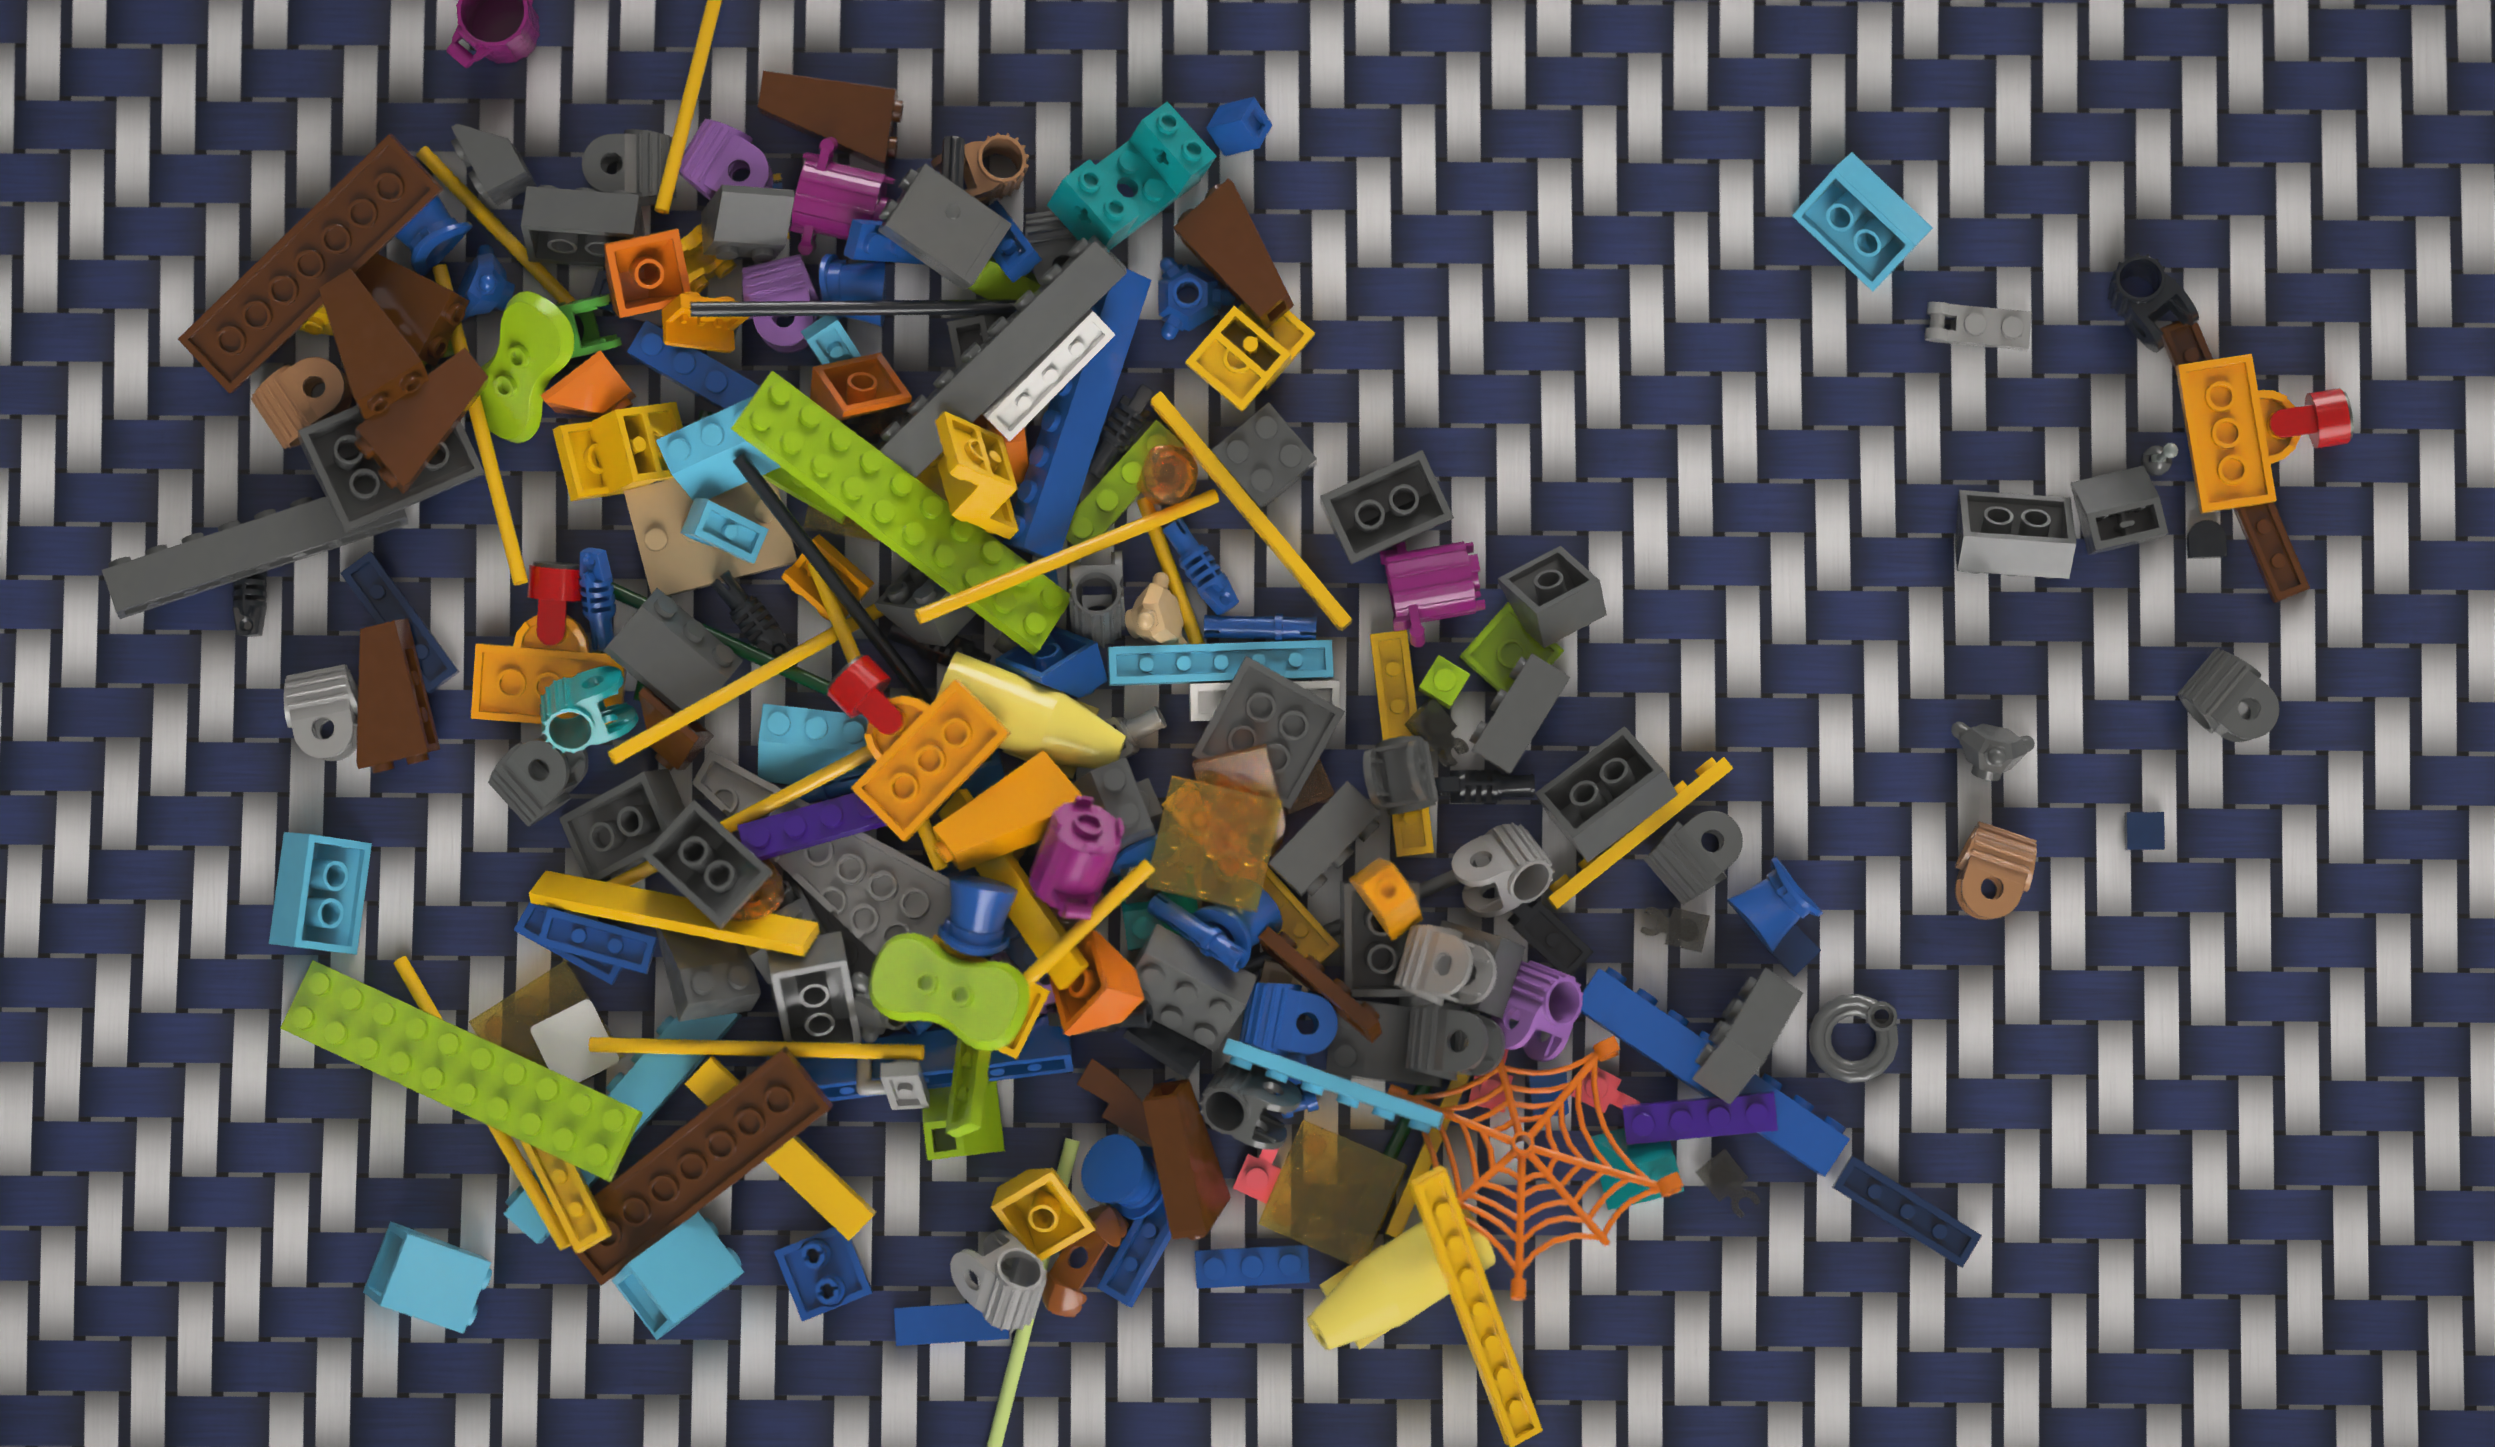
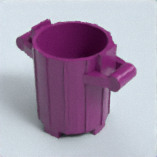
M459 0L456 4L458 26L452 37V43L448 46L446 52L466 69L484 57L497 64L518 62L523 57L526 58L532 53L536 47L537 39L540 37L539 17L532 6L534 0ZM463 39L477 52L474 55L471 54L458 42Z
M827 137L820 142V155L809 152L803 154V158L806 161L799 177L792 210V225L789 227V231L803 234L802 242L798 245V251L802 255H809L816 250L817 244L815 241L817 233L847 240L852 219L883 221L879 218V215L890 201V198L886 197L887 183L894 184L896 179L889 178L885 174L834 163V151L838 147V142L834 137Z
M1405 540L1392 546L1393 550L1380 552L1381 565L1385 564L1394 615V632L1410 629V643L1412 646L1421 647L1425 643V630L1421 625L1423 622L1475 614L1476 611L1485 610V599L1477 601L1475 599L1481 597L1478 572L1481 571L1478 555H1468V553H1474L1473 542L1464 543L1462 541L1407 551Z
M1076 796L1074 802L1063 803L1056 811L1054 810L1030 869L1028 881L1035 895L1049 904V906L1058 908L1057 914L1063 918L1090 920L1092 906L1099 899L1121 846L1124 832L1122 819L1117 818L1116 821V818L1102 809V807L1093 805L1094 798Z

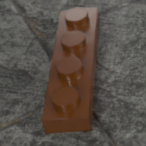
M1268 926L1258 937L1265 953L1313 994L1325 998L1333 1006L1335 1012L1370 1043L1373 1044L1382 1034L1378 1012L1365 1001L1361 1005L1351 997L1353 993L1350 988L1340 979L1336 978L1332 981L1323 973L1325 968L1312 955H1308L1305 958L1296 950L1297 944L1289 935L1283 931L1277 934Z

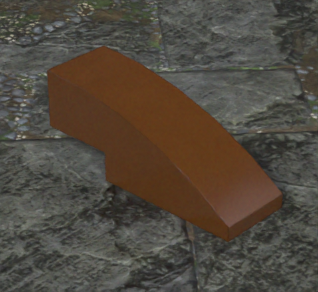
M1092 1058L1077 1085L1109 1103L1102 1115L1104 1119L1152 1146L1143 1101L1116 1074Z

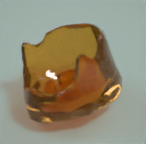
M1157 445L1148 452L1144 460L1136 486L1137 490L1149 502L1155 505L1168 506L1184 502L1195 490L1198 478L1197 463L1185 448L1174 445Z

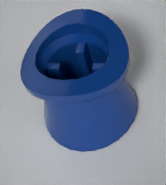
M438 195L395 237L410 249L412 268L416 273L424 276L430 273L432 268L444 259L473 225L469 221L459 223L455 218H452Z
M828 253L824 255L819 266L821 301L886 300L885 262L870 261L847 264L846 260H839L836 254ZM885 315L836 316L837 319L846 317L880 327L883 326Z
M1776 856L1771 859V872L1766 875V879L1745 892L1727 899L1730 906L1744 920L1771 954L1800 918L1804 919L1808 914L1817 917L1824 914L1815 902L1796 884Z
M971 875L951 877L949 879L951 897L950 916L945 918L944 925L939 924V936L955 950L968 955L986 956L1006 949L1010 945V937H1003L1005 931L1003 927L1018 891L1004 882L991 878Z
M1244 878L1232 880L1215 907H1203L1192 913L1210 927L1221 929L1225 933L1226 938L1249 952V958L1251 947L1260 942L1258 937L1269 926L1278 934L1283 924L1280 910L1271 896L1255 882Z
M1120 1134L1106 1136L1091 1147L1084 1159L1081 1170V1181L1086 1193L1093 1200L1100 1203H1110L1125 1218L1138 1220L1150 1215L1163 1200L1153 1148L1137 1146L1129 1137Z

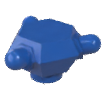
M484 244L478 248L477 257L467 267L457 290L458 295L470 301L466 307L462 322L474 315L488 314L494 308L503 311L514 293L515 284L507 281V272L495 257L494 250L490 245Z
M1169 256L1164 257L1160 261V268L1164 274L1161 276L1162 279L1158 281L1159 316L1163 317L1162 321L1165 322L1161 328V335L1164 339H1174L1179 330L1182 332L1184 329L1188 332L1218 315V309H1221V306H1229L1234 303L1235 297L1227 289H1221V285H1218V280L1189 264L1184 266L1182 264L1178 265L1175 259Z

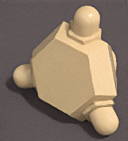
M1158 572L1153 576L1152 583L1138 596L1133 608L1126 611L1125 624L1133 638L1141 637L1153 645L1188 644L1181 636L1184 620L1178 599L1168 590L1169 577L1164 572Z

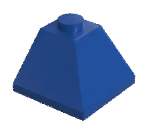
M1056 626L1041 649L1034 656L1020 645H1017L994 659L996 666L1078 698L1092 694L1095 688L1108 681L1098 643Z

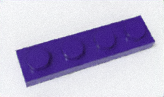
M854 792L737 826L741 843L762 861L887 825Z
M1774 1091L1738 1094L1730 1105L1718 1096L1623 1105L1626 1145L1778 1131Z

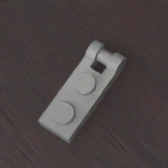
M1928 302L1927 315H1930V326L1925 329L1926 341L2026 351L2029 349L2031 311ZM1945 317L1955 318L1954 330L1944 329Z

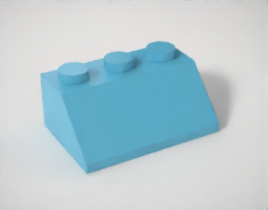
M1852 152L1827 175L1792 215L1872 291L1893 272L1933 229Z
M752 397L656 440L671 475L693 501L695 498L708 500L748 482L732 462L743 453L747 455L761 475L781 467L730 429Z
M763 704L758 740V776L770 783L787 785L805 778L867 745L864 734H866L868 720L860 714L850 718L846 713ZM874 758L852 770L872 766Z
M284 832L269 944L357 955L372 843L313 834Z

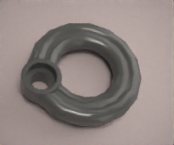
M1861 994L1840 995L1825 1003L1814 1016L1809 1030L1810 1052L1818 1067L1831 1078L1846 1083L1867 1082L1881 1075L1893 1062L1899 1045L1896 1025L1897 1012L1888 1002L1877 1001L1874 998ZM1879 1009H1884L1888 1012V1019L1884 1023H1878L1874 1019L1875 1012ZM1857 1016L1864 1018L1876 1033L1874 1050L1861 1060L1850 1061L1843 1059L1835 1052L1832 1046L1831 1035L1833 1028L1840 1020L1846 1017Z

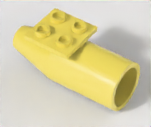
M956 652L936 699L955 679L959 680L1011 732L998 747L1003 749V753L1028 761L1044 750L1065 776L1073 779L1077 767L1097 769L1119 760L1127 736L1098 717L1099 708L1075 700L1062 691L963 653Z
M1461 1208L1464 1217L1478 1224L1468 1210ZM1420 1221L1385 1245L1378 1246L1321 1283L1319 1286L1326 1298L1307 1317V1322L1315 1338L1326 1350L1353 1341L1359 1349H1362L1392 1328L1401 1326L1447 1296L1449 1292L1423 1222ZM1468 1226L1485 1271L1493 1266L1496 1261L1492 1246L1486 1237L1471 1226Z

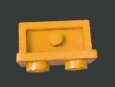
M683 292L662 309L663 342L668 346L731 353L735 349L734 330L749 317H690V302H733L735 299L729 296L708 298L701 297V294L697 292Z
M820 534L812 539L813 543L860 603L875 583ZM802 553L796 562L784 571L781 578L789 584L793 592L804 597L812 604L823 618L830 620L807 566L810 562ZM839 601L844 616L847 618L850 614Z

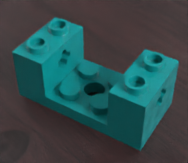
M1167 101L1141 120L1129 141L1095 165L1089 159L1064 177L1047 206L1078 241L1083 237L1088 241L1095 235L1111 250L1197 185L1217 156ZM1125 184L1129 186L1134 196H1123L1117 190V185Z

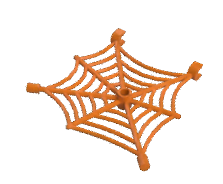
M1614 1036L1593 1046L1594 1051L1582 1059L1558 1068L1545 1070L1522 1069L1505 1065L1502 1058L1499 1065L1493 1071L1454 1089L1434 1094L1409 1095L1408 1090L1391 1084L1387 1092L1389 1095L1443 1113L1445 1115L1444 1118L1460 1125L1468 1148L1473 1175V1184L1464 1192H1462L1458 1166L1443 1125L1438 1130L1451 1165L1457 1199L1462 1209L1479 1214L1499 1226L1515 1241L1514 1261L1505 1247L1487 1230L1473 1220L1464 1217L1468 1226H1471L1486 1237L1500 1251L1515 1272L1514 1279H1511L1510 1299L1526 1300V1279H1523V1271L1538 1254L1556 1243L1572 1239L1599 1240L1602 1245L1608 1246L1610 1240L1607 1238L1611 1227L1630 1205L1659 1192L1662 1197H1668L1682 1191L1681 1187L1684 1186L1678 1172L1667 1175L1658 1181L1651 1180L1621 1150L1607 1127L1600 1106L1597 1074L1598 1061H1606L1619 1055L1617 1051L1620 1050V1047ZM1584 1065L1570 1082L1552 1087L1529 1088L1510 1084L1507 1073L1511 1072L1530 1076L1554 1075L1568 1072ZM1590 1071L1594 1108L1601 1129L1613 1150L1635 1174L1614 1169L1598 1151L1586 1128L1581 1106L1582 1080ZM1499 1072L1502 1084L1479 1099L1461 1105L1438 1107L1424 1101L1464 1092L1483 1083ZM1575 1088V1108L1580 1130L1592 1153L1601 1164L1588 1161L1573 1145L1566 1128L1564 1102ZM1563 1090L1554 1101L1536 1104L1515 1101L1512 1092L1543 1094ZM1504 1091L1506 1098L1504 1102L1470 1120L1453 1113L1454 1111L1467 1110L1487 1102ZM1508 1106L1511 1119L1505 1124L1490 1128L1479 1123L1494 1116ZM1517 1108L1532 1110L1548 1108L1543 1115L1519 1117ZM1557 1110L1560 1130L1567 1147L1575 1157L1559 1152L1552 1136L1551 1117ZM1537 1121L1528 1132L1522 1130L1521 1123ZM1544 1125L1546 1138L1551 1149L1534 1145V1137ZM1513 1126L1515 1135L1511 1137L1502 1133V1131ZM1467 1127L1480 1132L1487 1148L1489 1170L1480 1178L1474 1146ZM1421 1132L1434 1169L1439 1166L1436 1152L1429 1134ZM1488 1136L1511 1145L1510 1151L1496 1164L1494 1149ZM1523 1141L1529 1147L1522 1150L1516 1146V1143ZM1536 1154L1551 1158L1548 1167L1543 1164ZM1514 1158L1518 1159L1517 1172L1505 1167ZM1527 1158L1539 1172H1533L1526 1176ZM1557 1161L1575 1165L1561 1182L1552 1174ZM1581 1168L1597 1172L1582 1185L1574 1198L1564 1188ZM1498 1172L1509 1174L1517 1180V1194L1504 1186L1488 1181ZM1604 1174L1622 1179L1599 1198L1588 1214L1578 1204L1587 1189ZM1535 1178H1545L1549 1182L1547 1184H1538L1525 1190V1183ZM1632 1182L1650 1188L1625 1201L1613 1213L1603 1231L1592 1220L1604 1202L1627 1183ZM1481 1187H1486L1504 1193L1517 1201L1516 1213L1491 1199L1476 1194V1192ZM1555 1189L1563 1198L1541 1203L1525 1212V1198L1537 1191ZM1471 1198L1499 1210L1516 1221V1233L1501 1220L1483 1209L1464 1202ZM1559 1205H1569L1577 1215H1561L1547 1218L1533 1226L1524 1235V1221L1543 1209ZM1563 1221L1584 1223L1593 1233H1570L1554 1237L1533 1250L1523 1262L1524 1243L1535 1232L1549 1224Z

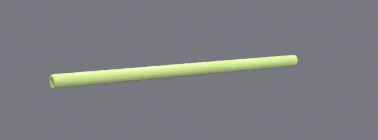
M1065 1138L1057 1169V1174L1067 1187L1070 1183L1080 1141ZM1050 1257L1041 1261L1043 1262L1044 1270L1048 1269ZM1032 1319L1030 1326L1025 1325L1023 1330L1016 1329L986 1447H1002L1034 1319Z

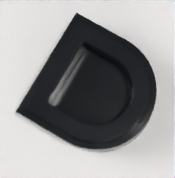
M2203 520L2190 528L2186 540L2187 559L2227 557L2226 534L2220 524L2212 520Z

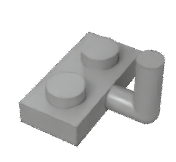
M857 1059L856 1090L860 1095H887L892 1110L929 1108L930 1094L919 1062L897 1059L892 1063H881V1080H872V1059Z

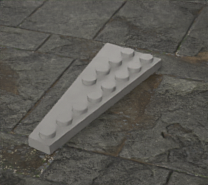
M712 751L708 753L692 782L700 792L728 817L782 790ZM797 798L759 819L811 804ZM863 832L772 858L876 956L889 939L899 934L917 933L930 939L933 938L934 934L939 936V924L944 925L945 918L950 916L949 878Z

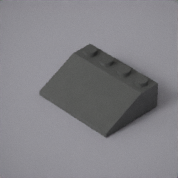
M358 406L298 430L299 443L345 533L485 473L461 421L409 490L403 494L397 487L390 489L378 473L381 469L379 464L373 457L369 460L366 459L355 445L354 441L358 439L356 437V427L365 421Z

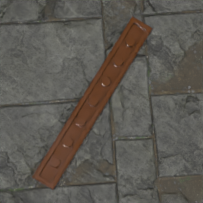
M2176 321L2159 328L2163 332L2161 337L2175 373L2177 365L2213 360L2198 322L2193 325H2182L2180 321ZM2274 502L2233 508L2273 604L2310 589Z

